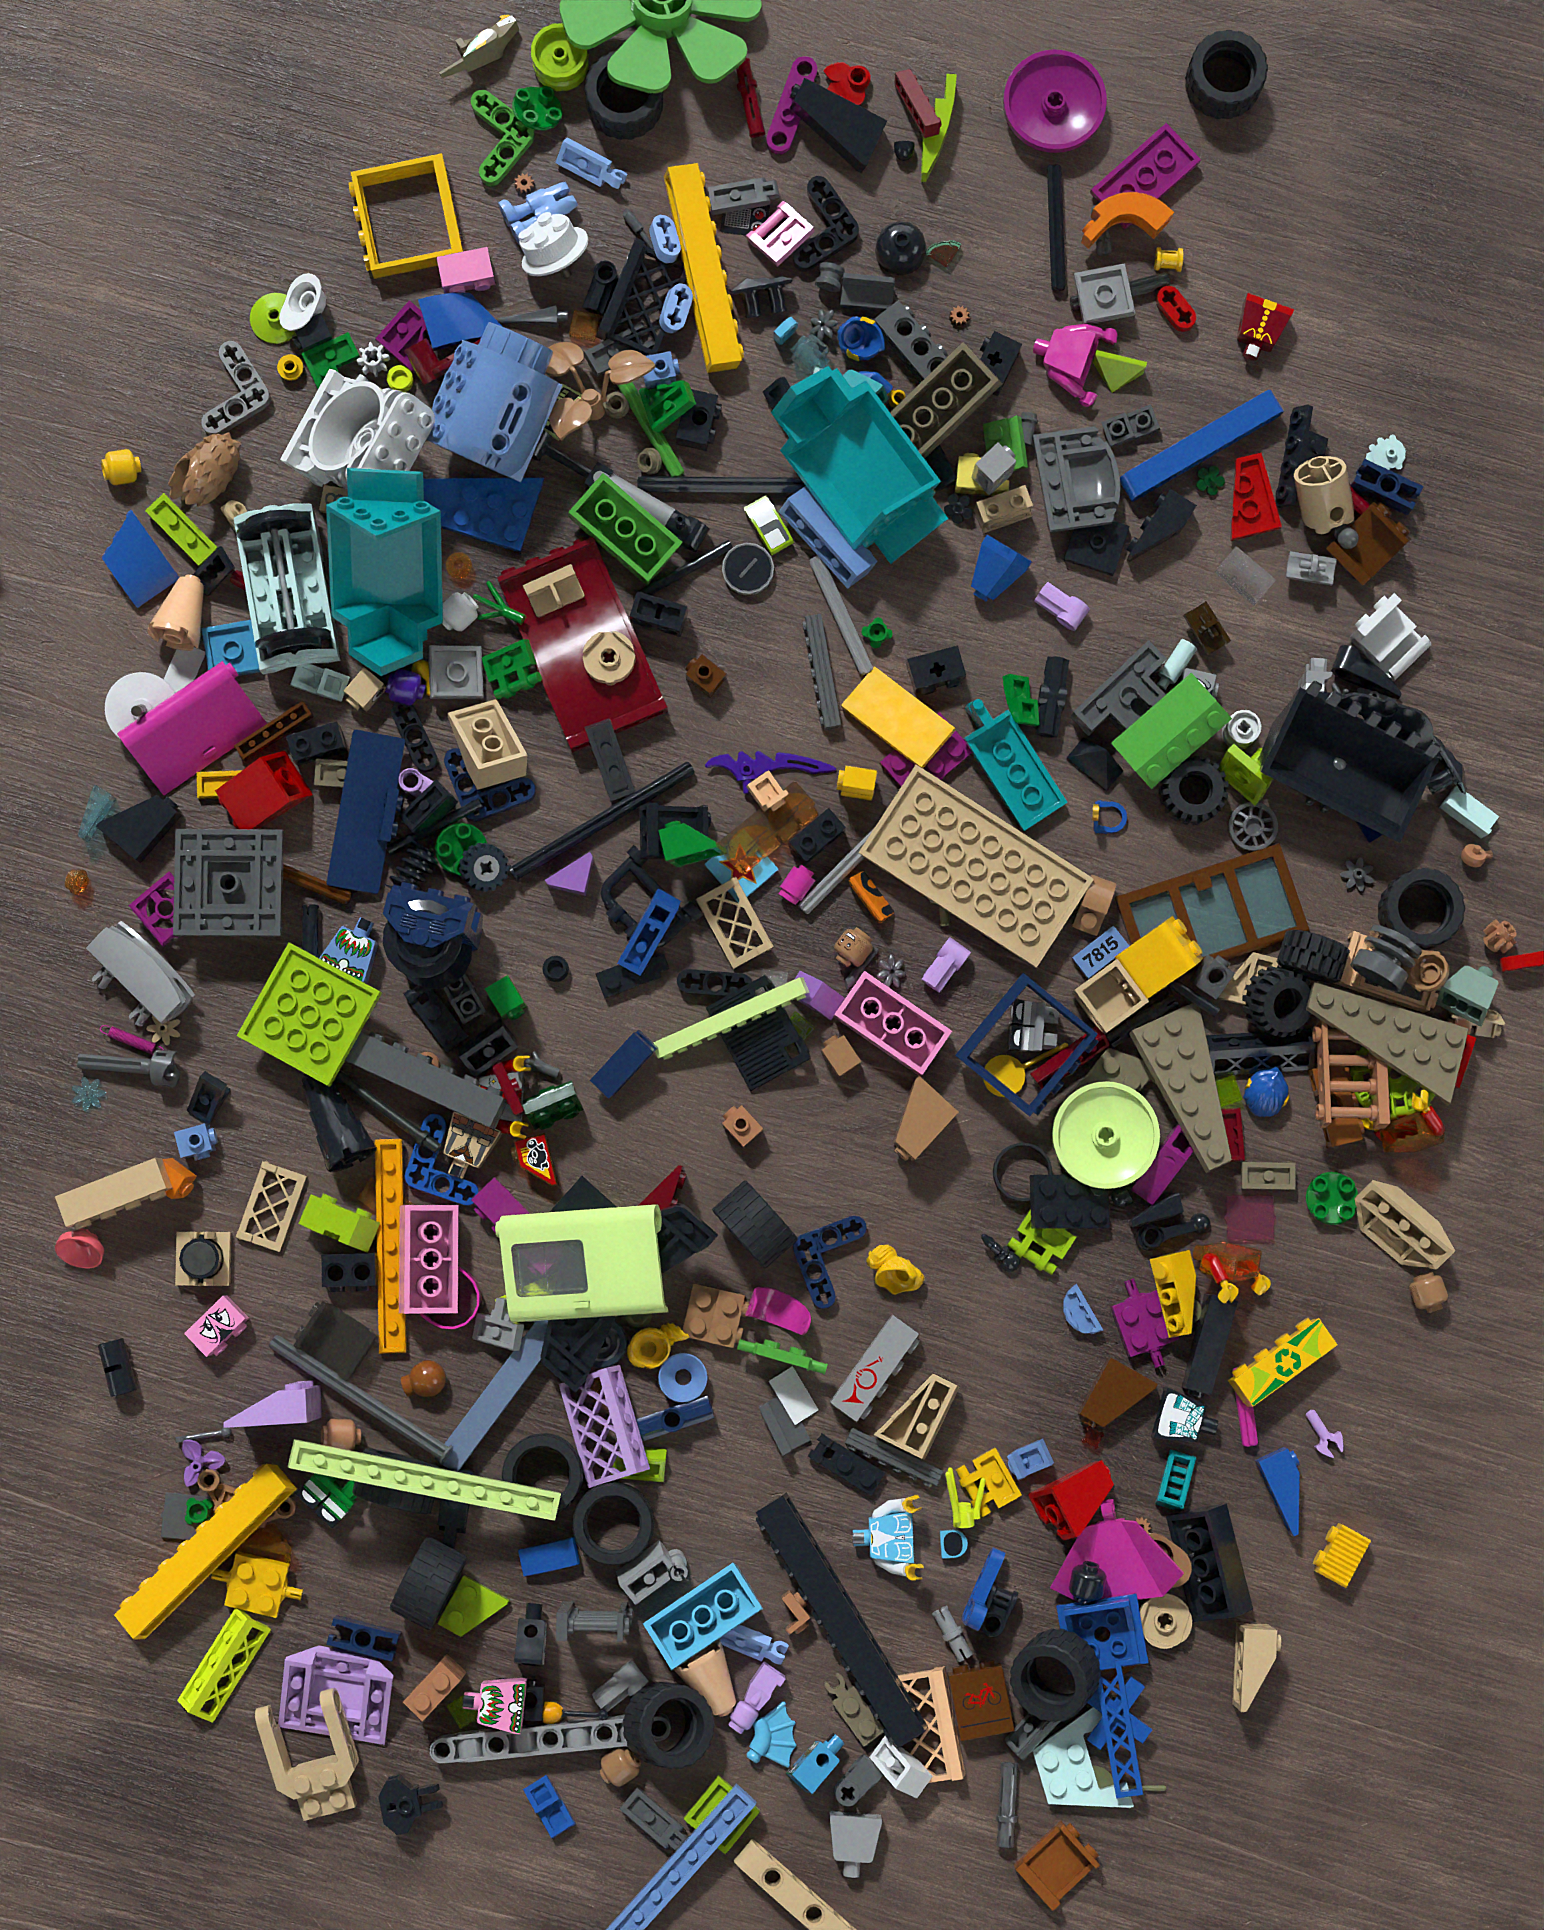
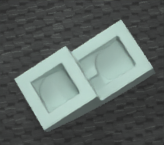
M306 664L296 666L290 686L341 702L345 693L343 690L347 687L350 677L327 668L322 669Z

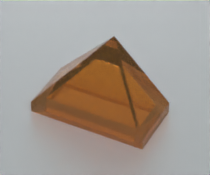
M274 1523L267 1525L265 1528L255 1530L237 1550V1552L288 1563L291 1566L292 1548Z

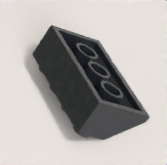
M1227 1503L1205 1506L1166 1516L1172 1542L1180 1547L1191 1561L1192 1572L1189 1579L1183 1584L1192 1622L1235 1618L1253 1610Z

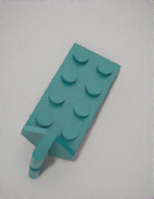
M976 699L966 705L965 710L978 729L963 739L1022 831H1025L1068 803L1009 710L993 719L982 700Z

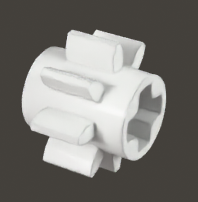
M369 342V347L365 350L359 349L362 358H358L357 363L358 365H365L362 369L365 375L370 371L374 373L375 377H378V372L381 370L387 371L385 362L389 361L390 357L388 354L382 355L384 352L383 345L377 348L373 347L372 343ZM370 357H371L372 359H375V358L377 357V358H378V361L375 362V361L372 360L371 362H369L368 359H369Z

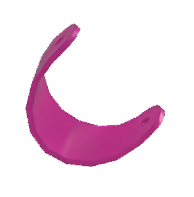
M458 1266V1270L465 1274L474 1285L477 1293V1306L473 1315L465 1323L457 1326H444L424 1313L420 1314L429 1323L442 1329H458L467 1325L476 1317L481 1307L482 1292L479 1283L469 1272Z
M757 1287L754 1289L745 1316L772 1323L803 1336L807 1333L811 1323L810 1312L801 1302L784 1292L769 1287Z

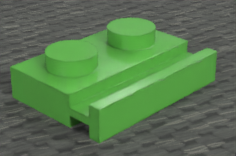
M1016 415L1013 418H1005L983 424L986 452L997 443L1002 447L1007 446L1015 454L1016 464L1013 471L1028 468L1020 416Z

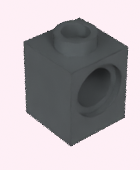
M1207 954L1190 978V981L1215 999H1218L1235 973L1228 968L1231 963L1217 955L1214 959ZM1214 969H1218L1219 974L1217 978L1209 980V973Z

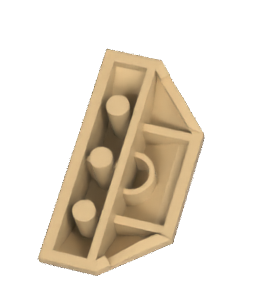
M1372 1180L1355 1197L1360 1230L1401 1265L1438 1269L1455 1252L1439 1221L1399 1187Z

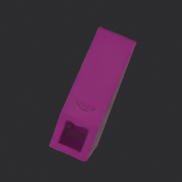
M1179 1124L1173 1127L1158 1149L1151 1166L1137 1179L1131 1188V1191L1151 1205L1155 1203L1193 1152Z

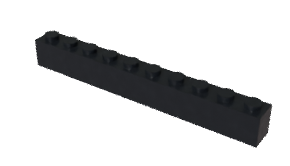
M787 1492L756 1511L758 1516L756 1518L757 1524L763 1532H768L772 1539L770 1541L772 1549L777 1555L781 1554L786 1562L784 1568L787 1574L792 1579L795 1577L800 1585L798 1591L805 1602L809 1601L814 1608L812 1614L816 1622L820 1626L823 1624L829 1633L826 1637L830 1645L834 1649L838 1648L842 1655L840 1660L848 1673L852 1671L857 1680L855 1681L857 1690L862 1696H867L871 1703L869 1709L875 1719H880L885 1726L883 1731L891 1744L894 1742L897 1748L924 1733L928 1727L927 1723Z

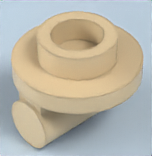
M231 500L220 509L234 531H236L234 517L247 512L242 503Z

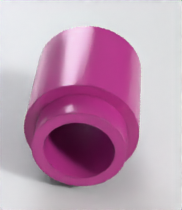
M800 865L799 868L793 866L780 885L782 889L778 894L796 905L799 900H803L814 884L815 880L811 878L814 873L803 865Z

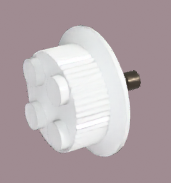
M545 212L537 218L536 222L519 233V244L524 252L522 267L531 276H545L560 271L563 278L570 277L572 271L569 265L582 255L588 245L587 233L581 228L573 227L570 219L563 214L551 215L550 212Z

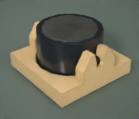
M177 1232L175 1285L230 1286L232 1232Z

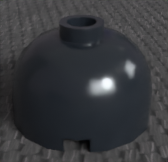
M897 221L890 223L882 229L876 239V259L887 272L889 270L901 276L913 273L921 266L925 258L926 242L924 235L917 226L910 222Z

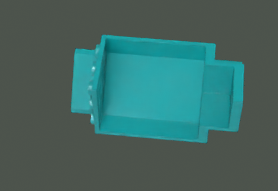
M827 366L791 386L772 410L771 414L789 437L780 449L781 453L853 550L862 545L867 548L875 542L889 563L892 564L949 519L932 497L936 493L934 489L941 481L866 380L852 388L837 368L831 370Z
M347 468L348 497H341L337 501L326 505L331 616L348 627L349 655L380 676H383L423 659V641L427 640V629L443 623L441 511L424 501L423 472Z

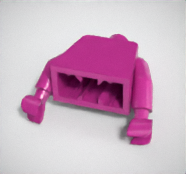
M1088 324L1065 326L1062 329H1055L1050 341L1038 338L1035 341L1033 353L1045 356L1043 364L1048 377L1075 398H1080L1078 402L1084 407L1091 406L1098 396L1093 392H1085L1083 390L1099 343L1098 339L1114 345L1117 341V331L1113 328L1102 330L1100 327Z

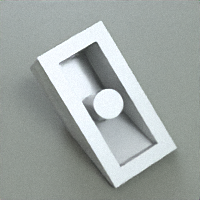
M884 1736L869 1757L895 1789L915 1798H918L933 1777L918 1759L902 1747L897 1748L894 1742L891 1744L886 1736Z

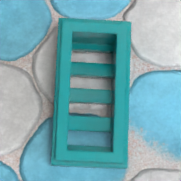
M1170 1449L1158 1489L1156 1505L1175 1511H1181L1184 1508L1196 1457ZM1173 1460L1187 1464V1469L1172 1465ZM1170 1472L1182 1474L1185 1477L1184 1479L1171 1476ZM1170 1482L1182 1486L1181 1490L1169 1487L1167 1483ZM1165 1493L1179 1497L1178 1501L1164 1497Z

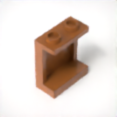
M1061 1820L1014 1864L1016 1871L1052 1911L1061 1904L1059 1900L1094 1867L1097 1869L1100 1866L1097 1861L1100 1855L1089 1843L1084 1846L1078 1839L1081 1834L1071 1823L1066 1826Z

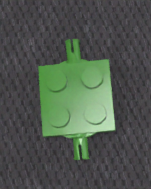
M765 1339L764 1343L739 1340L737 1350L751 1353L753 1356L755 1354L806 1368V1371L811 1370L825 1375L828 1364L805 1356L806 1350L790 1346L789 1351L780 1349V1343Z

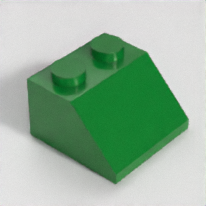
M680 821L667 823L664 829L658 830L665 860L675 867L727 854L726 848L685 823L681 824Z

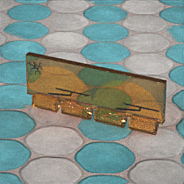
M793 781L784 789L789 793L784 798L786 802L774 812L771 808L765 812L760 808L718 842V844L726 848L727 854L724 856L735 869L740 866L745 873L749 872L761 862L755 854L756 852L765 859L781 846L780 842L775 838L777 835L783 842H786L800 830L799 825L795 822L796 820L802 826H805L818 816V812L813 807L816 803L796 781Z

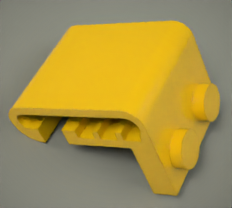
M1173 916L1115 956V959L1119 960L1147 999L1186 973L1203 959L1200 946L1194 940L1190 941L1185 934L1187 929L1179 919L1175 920Z

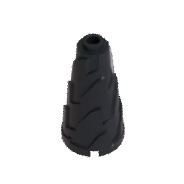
M304 1073V1078L301 1080L303 1083L302 1087L327 1171H342L354 1166L352 1162L359 1160L361 1163L372 1156L377 1150L374 1141L361 1120L356 1118L346 1098L343 1099L334 1082L329 1087Z

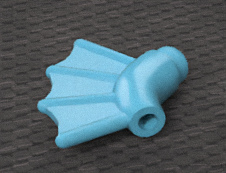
M781 1702L767 1715L757 1718L753 1723L755 1735L749 1746L751 1749L747 1752V1758L753 1762L758 1763L761 1756H765L786 1768L790 1766V1755L797 1744L792 1733L795 1721H792L786 1712V1702Z

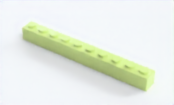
M799 977L654 1042L658 1047L655 1051L657 1058L669 1059L677 1051L678 1053L687 1051L688 1046L693 1045V1047L702 1044V1040L706 1038L709 1041L716 1038V1034L720 1032L725 1034L732 1031L731 1027L733 1026L741 1027L747 1024L746 1021L751 1018L754 1021L761 1018V1014L765 1012L767 1014L775 1012L778 1006L783 1008L790 1005L794 999L799 1001L806 998L805 994L810 992L804 978Z

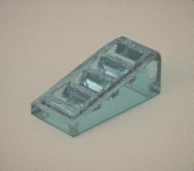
M95 784L92 788L78 833V837L86 842H90L98 829L96 825L105 819L116 801L113 795Z

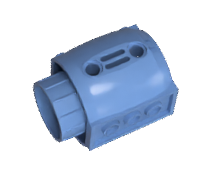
M491 322L487 324L478 345L463 340L455 350L454 360L446 372L439 392L434 399L432 411L435 415V423L426 440L521 482L563 386L544 375L552 358L553 351L523 335Z

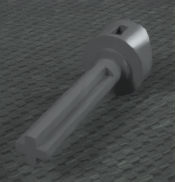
M156 1050L153 1053L152 1059L89 1054L78 1055L77 1068L150 1075L152 1084L157 1086L175 1087L180 1079V1073L173 1059L176 1051Z

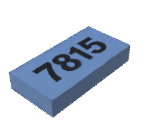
M1112 926L1071 959L1085 977L1089 979L1112 961L1116 955L1127 949L1129 945L1117 929Z

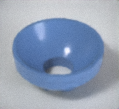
M678 1353L669 1357L662 1364L658 1376L659 1385L668 1398L677 1402H689L699 1397L704 1391L707 1384V1371L704 1364L696 1356ZM686 1369L691 1373V1381L687 1385H680L676 1382L675 1374L678 1370Z

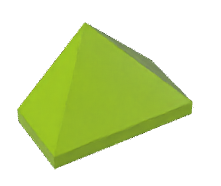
M1096 350L1093 358L1094 366L1112 393L1143 375L1147 365L1145 361Z

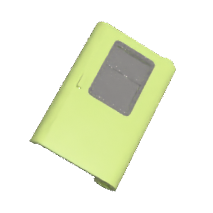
M643 1205L501 1216L500 1220L496 1222L495 1231L497 1237L500 1238L510 1320L512 1322L668 1312V1307H666L664 1301L657 1233L661 1230L662 1225L659 1206Z

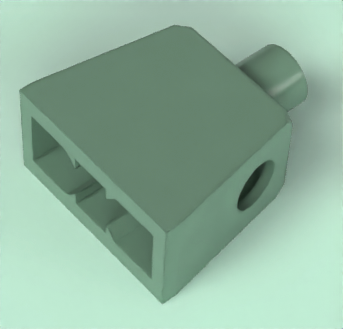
M1464 966L1441 987L1436 1004L1481 1027L1499 983L1496 979L1492 978L1493 972L1488 967L1482 966L1476 970L1470 966Z

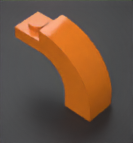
M1138 192L1115 194L1104 199L1093 208L1091 214L1093 220H1090L1083 228L1082 232L1084 235L1081 243L1089 249L1108 228L1118 223L1137 225L1155 239L1171 221L1174 211L1162 201L1147 194Z

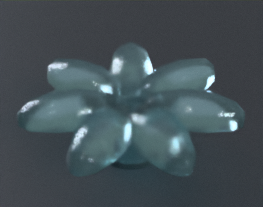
M82 1077V1087L72 1086V1090L79 1094L75 1096L72 1102L80 1103L83 1101L82 1108L84 1111L88 1110L90 1102L95 1107H100V1102L96 1097L106 1094L104 1090L97 1089L100 1080L96 1079L90 1084L86 1077Z

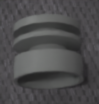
M1373 925L1369 930L1371 936H1367L1364 939L1365 944L1372 951L1359 949L1350 965L1357 973L1371 982L1388 990L1400 992L1409 977L1408 973L1400 966L1413 968L1416 964L1413 958L1418 959L1422 954V950L1405 935L1380 925Z

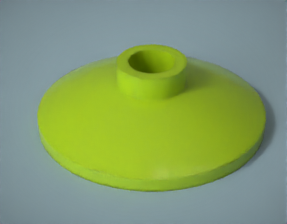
M270 293L264 295L255 302L251 309L250 324L252 330L258 338L267 343L281 344L292 339V335L296 334L294 330H286L280 324L281 309L287 297L285 294ZM272 312L279 313L276 319L270 318Z

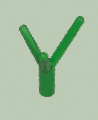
M487 581L486 585L498 604L477 594L473 595L475 600L497 610V612L478 615V620L504 616L519 624L524 623L526 615L507 607L490 581Z

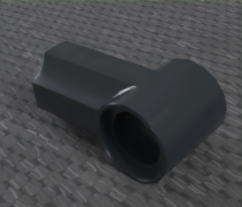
M606 260L600 261L594 267V276L582 306L584 310L601 316L605 314L613 289L619 279L615 265ZM609 270L613 275L608 280H602L599 277L601 272Z

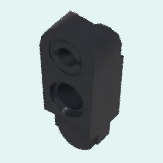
M458 1470L460 1473L474 1475V1471ZM441 1498L437 1525H439V1530L444 1531V1545L454 1549L457 1533H466L470 1504Z

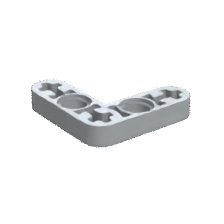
M234 341L224 342L219 348V356L241 392L203 415L201 424L208 435H222L265 409L271 402V396L241 346ZM228 349H231L233 352L236 351L235 356L240 362L239 364L235 365L231 357H227ZM243 369H248L252 372L251 379L246 382L238 379V374ZM257 391L263 394L261 402H258L257 399L253 400L255 398L254 393ZM246 398L248 402H250L252 408L248 409L246 403L242 399ZM240 404L243 406V412L240 416L234 417L230 415L229 409L232 405ZM224 411L226 417L230 420L228 423H226L225 419H222L221 412ZM213 418L215 421H219L217 429H214L212 426L209 427L211 425L210 420Z

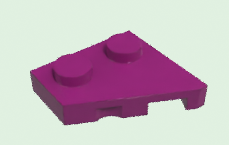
M409 300L375 338L377 343L383 345L384 349L403 366L407 367L412 374L415 370L404 350L424 340L426 325L422 311Z

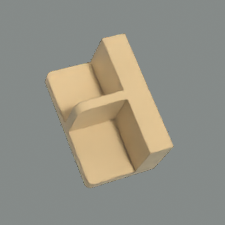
M571 564L523 585L537 617L546 615L584 598L583 590Z

